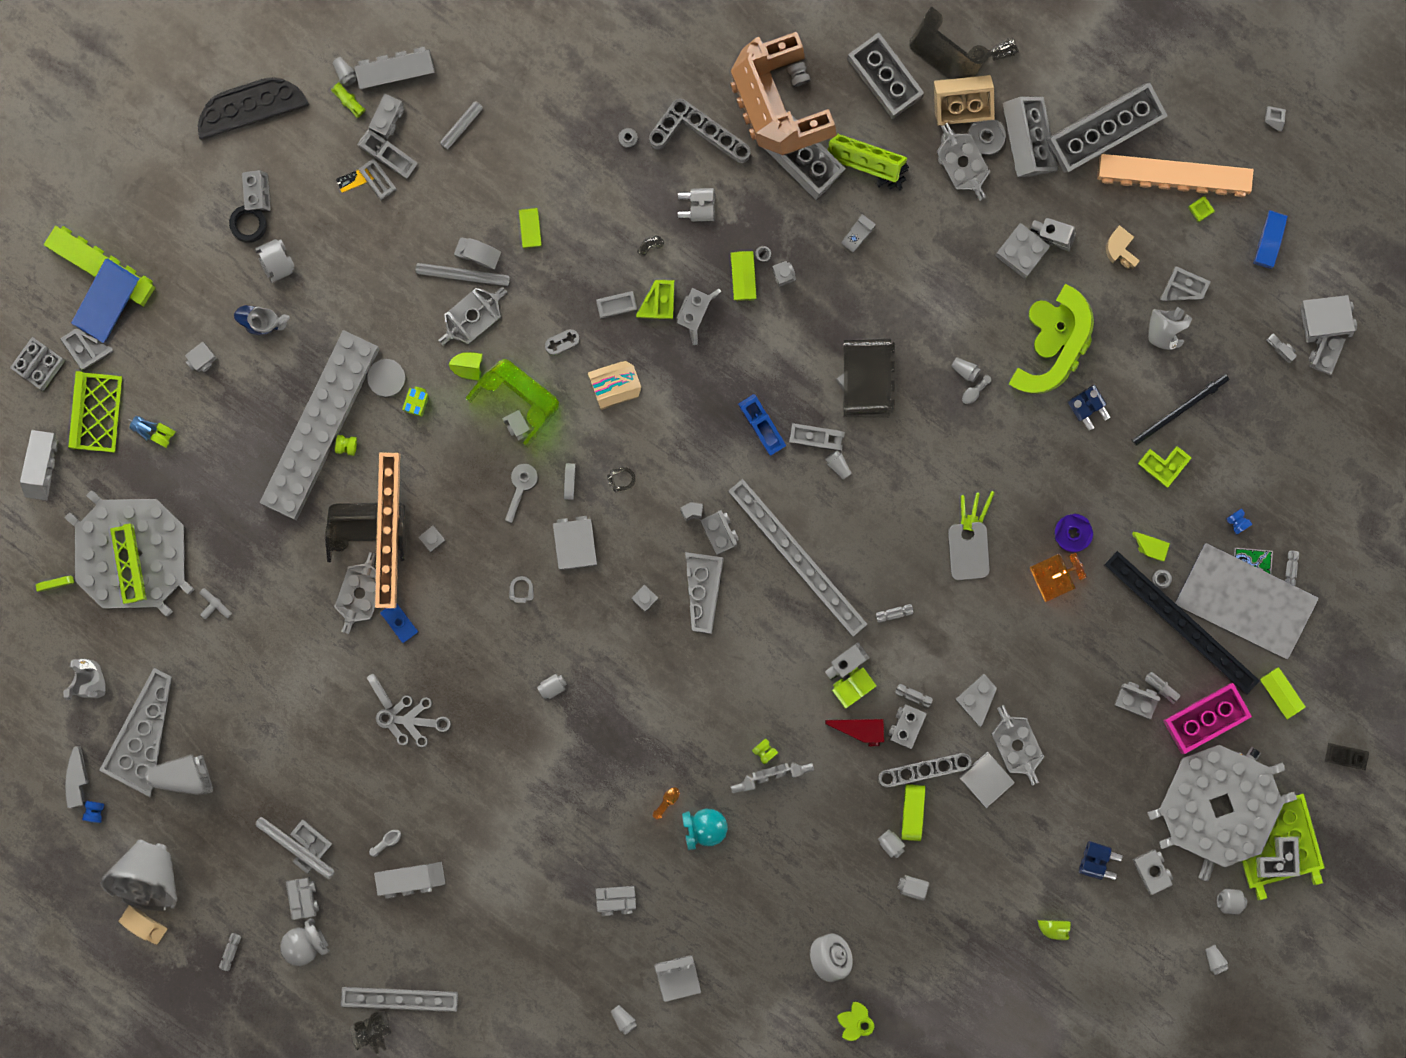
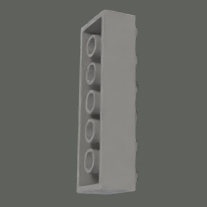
M1149 82L1050 136L1046 140L1063 172H1069L1167 117V114Z

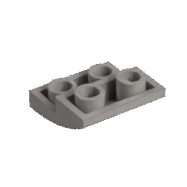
M32 337L10 368L44 391L66 360Z
M988 752L959 776L961 781L985 808L991 805L1015 783Z

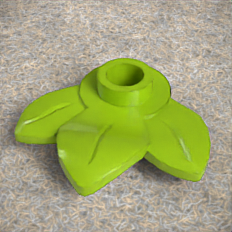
M859 1002L852 1003L851 1012L847 1011L837 1015L839 1023L846 1028L842 1034V1037L846 1040L854 1041L860 1036H868L874 1031V1022L868 1017L867 1008ZM864 1022L868 1024L866 1030L861 1028V1024Z

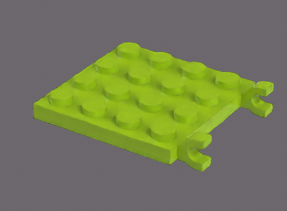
M1304 794L1296 795V800L1283 804L1262 853L1242 861L1249 888L1255 887L1257 900L1267 898L1264 889L1265 884L1295 877H1257L1256 858L1276 857L1275 838L1298 837L1300 875L1311 872L1313 885L1323 883L1319 870L1324 869V864Z

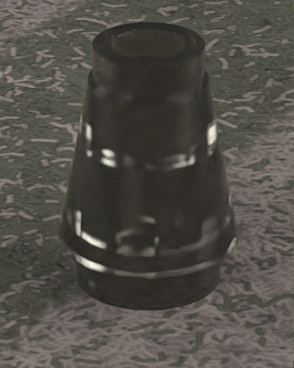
M1014 38L1006 39L990 50L993 60L1012 57L1019 52Z

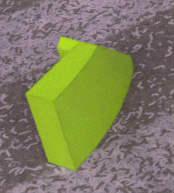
M1138 532L1132 533L1139 545V552L1153 559L1165 561L1170 543Z

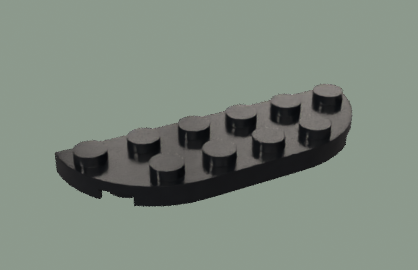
M260 79L223 91L212 97L206 103L199 116V138L202 140L307 106L309 103L303 92L296 85L284 79Z

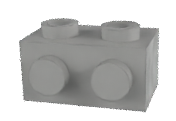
M384 93L368 128L388 140L389 135H393L396 129L395 123L397 119L401 118L404 112L402 101Z
M906 704L903 708L899 707L896 718H898L896 726L892 724L888 733L891 736L890 741L912 749L927 713Z

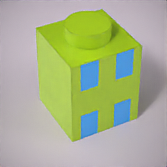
M417 386L414 389L409 388L402 410L422 417L429 395L425 393L426 390Z

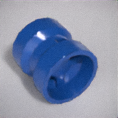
M1242 508L1226 518L1229 524H1234L1233 531L1236 535L1252 525L1249 519L1244 518L1245 512Z
M85 801L84 807L86 811L83 814L82 820L102 823L101 811L104 810V803Z

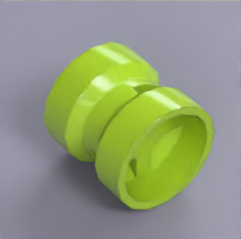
M159 422L156 427L157 431L152 434L150 440L167 448L169 439L174 436L176 431Z
M337 435L335 453H347L350 456H355L357 437L351 436L346 438L344 435Z
M766 738L751 750L760 757V761L764 765L778 753L775 748H771L770 742Z

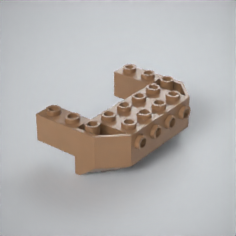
M797 32L763 44L760 37L755 38L742 49L731 69L733 82L730 85L733 93H737L739 96L736 100L739 108H743L745 111L743 118L746 125L750 124L751 126L749 133L752 140L756 139L758 146L781 155L837 136L835 123L829 109L794 121L790 111L786 112L771 76V70L805 59L803 46Z

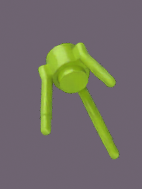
M991 491L980 518L976 516L980 494L976 493L972 515H967V518L965 497L961 495V524L964 525L963 530L973 531V522H983L994 491Z

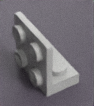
M692 955L655 964L664 1002L701 993Z

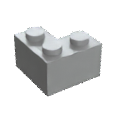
M1298 837L1275 838L1276 857L1256 858L1257 877L1300 876Z

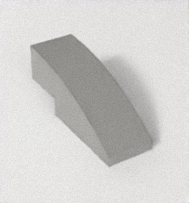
M370 129L365 132L357 144L360 148L406 179L418 164Z
M81 746L73 748L67 767L65 785L68 808L85 805L82 785L89 784Z

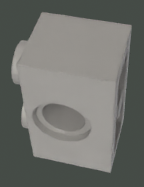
M1153 849L1132 859L1150 895L1173 885L1171 882L1173 877L1169 869L1165 870L1162 864L1165 861L1160 851L1156 852ZM1152 866H1157L1159 869V873L1155 877H1152L1149 873Z

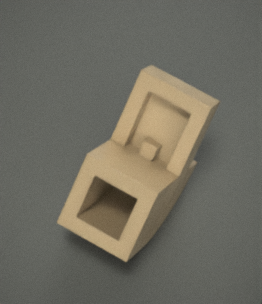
M1120 225L1108 239L1106 253L1112 263L1119 258L1121 260L1120 263L1124 267L1134 269L1140 260L1125 249L1134 236Z
M130 905L119 920L129 931L145 941L148 940L156 945L167 930L164 925L150 919L144 912Z

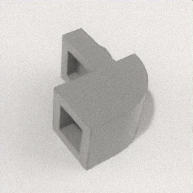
M461 237L454 255L495 270L501 251L480 241Z

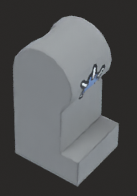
M862 214L841 244L854 253L872 232L876 224Z

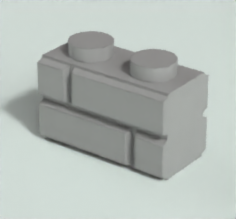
M310 877L286 881L292 920L316 916V912L319 911L318 900H314L313 892H316L315 881H311Z
M635 886L596 888L597 912H602V916L613 915V911H621V914L633 913L632 910L636 909Z

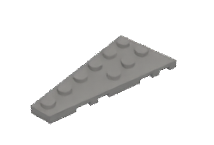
M153 668L99 771L149 797L152 796L153 786L148 785L145 774L148 773L147 769L157 766L172 680L170 675L156 668Z

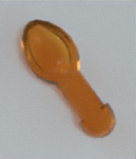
M670 788L665 792L663 802L653 812L654 819H660L668 806L676 803L680 794L678 788Z

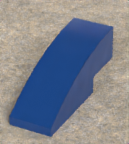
M1269 210L1253 264L1269 269L1274 267L1288 216Z
M753 394L738 403L747 421L770 456L786 446L757 396Z

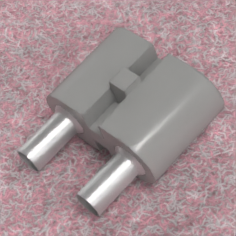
M714 188L691 189V192L678 193V199H691L690 211H678V218H691V222L715 221Z

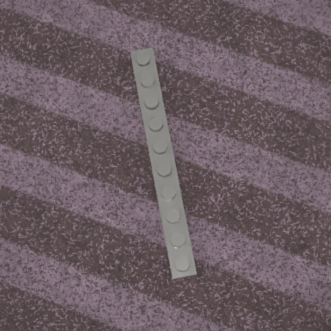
M743 479L728 491L852 637L868 625Z

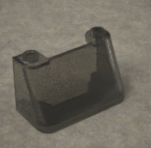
M931 7L909 42L910 49L948 79L977 77L988 64L992 52L981 45L974 46L968 53L938 31L943 23V17L936 9Z

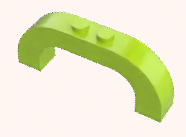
M1066 283L1056 301L1067 306L1073 312L1075 328L1050 371L1042 375H1031L1017 368L1009 385L1018 390L1031 394H1042L1056 389L1068 378L1071 371L1075 372L1079 365L1078 359L1080 355H1084L1089 347L1087 343L1092 335L1094 326L1091 306L1079 291Z

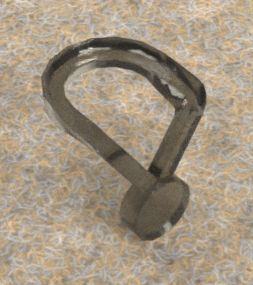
M627 467L612 469L610 474L607 475L609 486H612L616 493L631 489L636 482L634 472ZM621 471L629 472L632 477L631 483L627 486L616 487L613 475Z

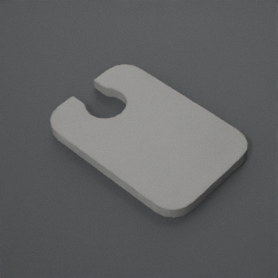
M982 522L972 523L974 536L968 540L963 539L961 536L963 531L962 524L952 525L948 529L951 574L956 580L983 578L989 574L987 529Z

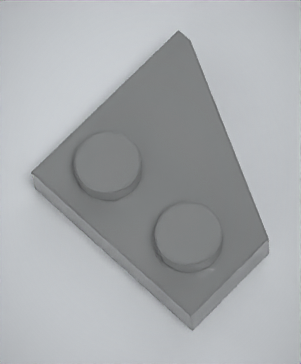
M1175 266L1160 300L1203 299L1211 281Z
M77 328L60 338L81 371L113 352L111 347H107Z

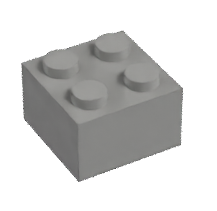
M1020 223L995 256L1026 279L1050 248V245Z

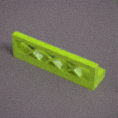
M840 134L832 138L828 145V151L841 164L895 183L898 181L901 167L907 161V157Z
M129 523L120 527L110 528L123 604L145 601L147 598L134 525ZM124 530L126 540L122 544L117 540L115 532ZM123 548L128 551L129 559L126 563L119 556ZM126 567L131 569L132 578L130 581L123 578V571ZM130 585L134 588L136 598L127 599L126 591Z

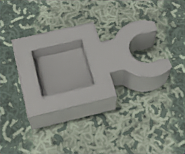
M1272 334L1266 340L1287 363H1290L1297 357L1295 349L1290 344L1282 343L1275 334Z

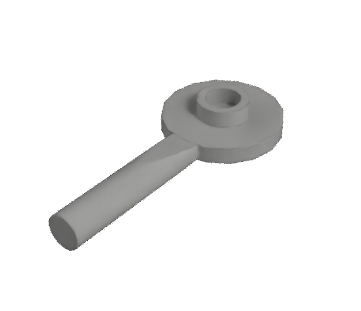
M520 464L512 471L511 480L516 487V491L505 519L506 522H513L523 491L533 488L537 483V471L529 464Z

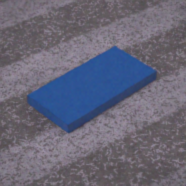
M108 258L105 259L71 323L100 342L105 343L140 278Z

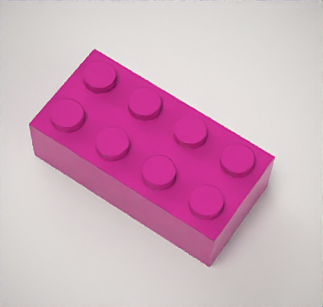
M1229 683L1164 719L1163 722L1180 753L1186 754L1252 716L1234 683Z

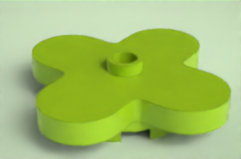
M1037 301L1030 307L1028 314L1032 324L1041 331L1034 341V350L1042 358H1051L1058 353L1061 347H1065L1075 328V317L1070 308L1063 304L1055 307L1047 301ZM1062 323L1064 325V329H1058L1057 324ZM1090 337V339H1089V341H1088V343H1087V344L1089 345V347H1090L1091 341H1092V338H1091V337Z

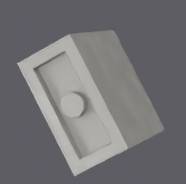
M1349 295L1304 300L1301 304L1300 309L1307 343L1315 342V339L1320 337L1348 334V337H1353L1354 332L1357 330L1356 319H1353L1352 316L1354 306L1353 302L1349 301Z
M587 516L576 517V521L568 522V518L558 519L557 523H553L559 570L597 566L591 519H587Z

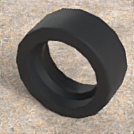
M244 205L236 208L229 219V227L232 234L238 240L245 243L259 240L267 228L264 214L257 209L245 210ZM244 213H252L259 220L258 230L251 235L242 234L237 228V220Z

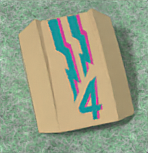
M627 361L588 372L601 410L639 397L641 385L634 365Z

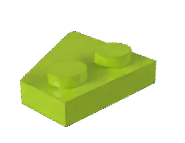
M655 280L637 312L636 318L673 319L674 280Z

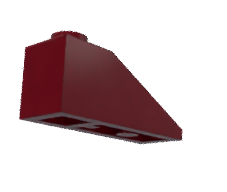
M884 719L825 720L827 726L863 743H868V746H880V742H884Z

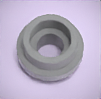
M625 128L620 132L619 142L622 146L632 147L637 143L638 136L633 129ZM627 134L632 136L629 141L624 138Z
M1158 570L1153 574L1152 581L1159 589H1164L1171 584L1172 577L1168 571ZM1159 576L1165 577L1164 583L1159 582Z

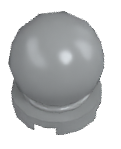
M312 918L304 922L305 928L298 927L289 930L282 938L280 945L282 957L286 962L294 966L310 963L315 959L317 952H320L322 956L330 952L326 947L328 944L320 929H315L313 925L315 921Z

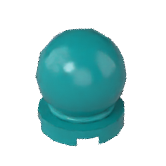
M705 808L698 811L694 816H690V811L682 813L684 827H688L689 835H685L688 850H695V845L698 843L702 846L712 847L719 844L726 837L728 824L721 812Z

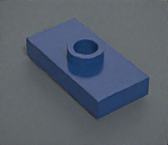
M397 603L396 608H385L380 612L402 643H405L418 633V630Z

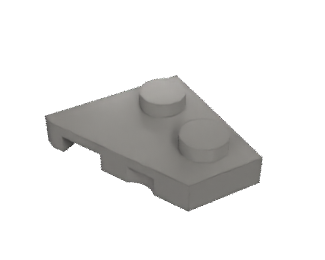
M983 674L955 700L976 724L981 727L997 687Z

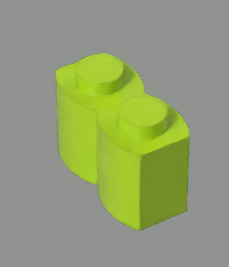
M856 667L848 673L850 676L844 681L841 678L833 684L834 689L831 691L844 709L876 687V684L864 668L859 670Z

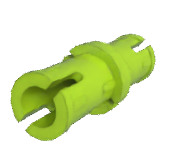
M340 82L331 89L342 101L341 104L344 107L346 106L356 118H359L366 111L357 102L355 96L350 94Z

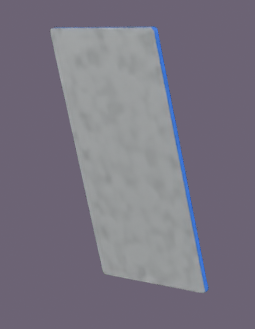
M1205 543L1175 603L1179 607L1288 659L1318 601V597Z

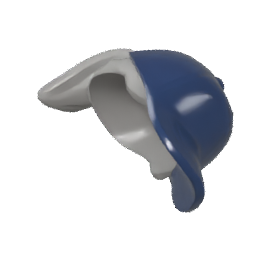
M244 305L239 307L234 313V319L244 326L248 333L253 335H265L272 330H284L287 326V321L290 319L289 315L283 314L281 317H278L272 310L259 306Z

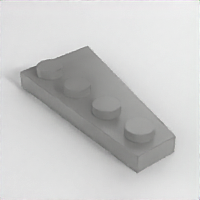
M685 552L692 631L712 634L724 558Z

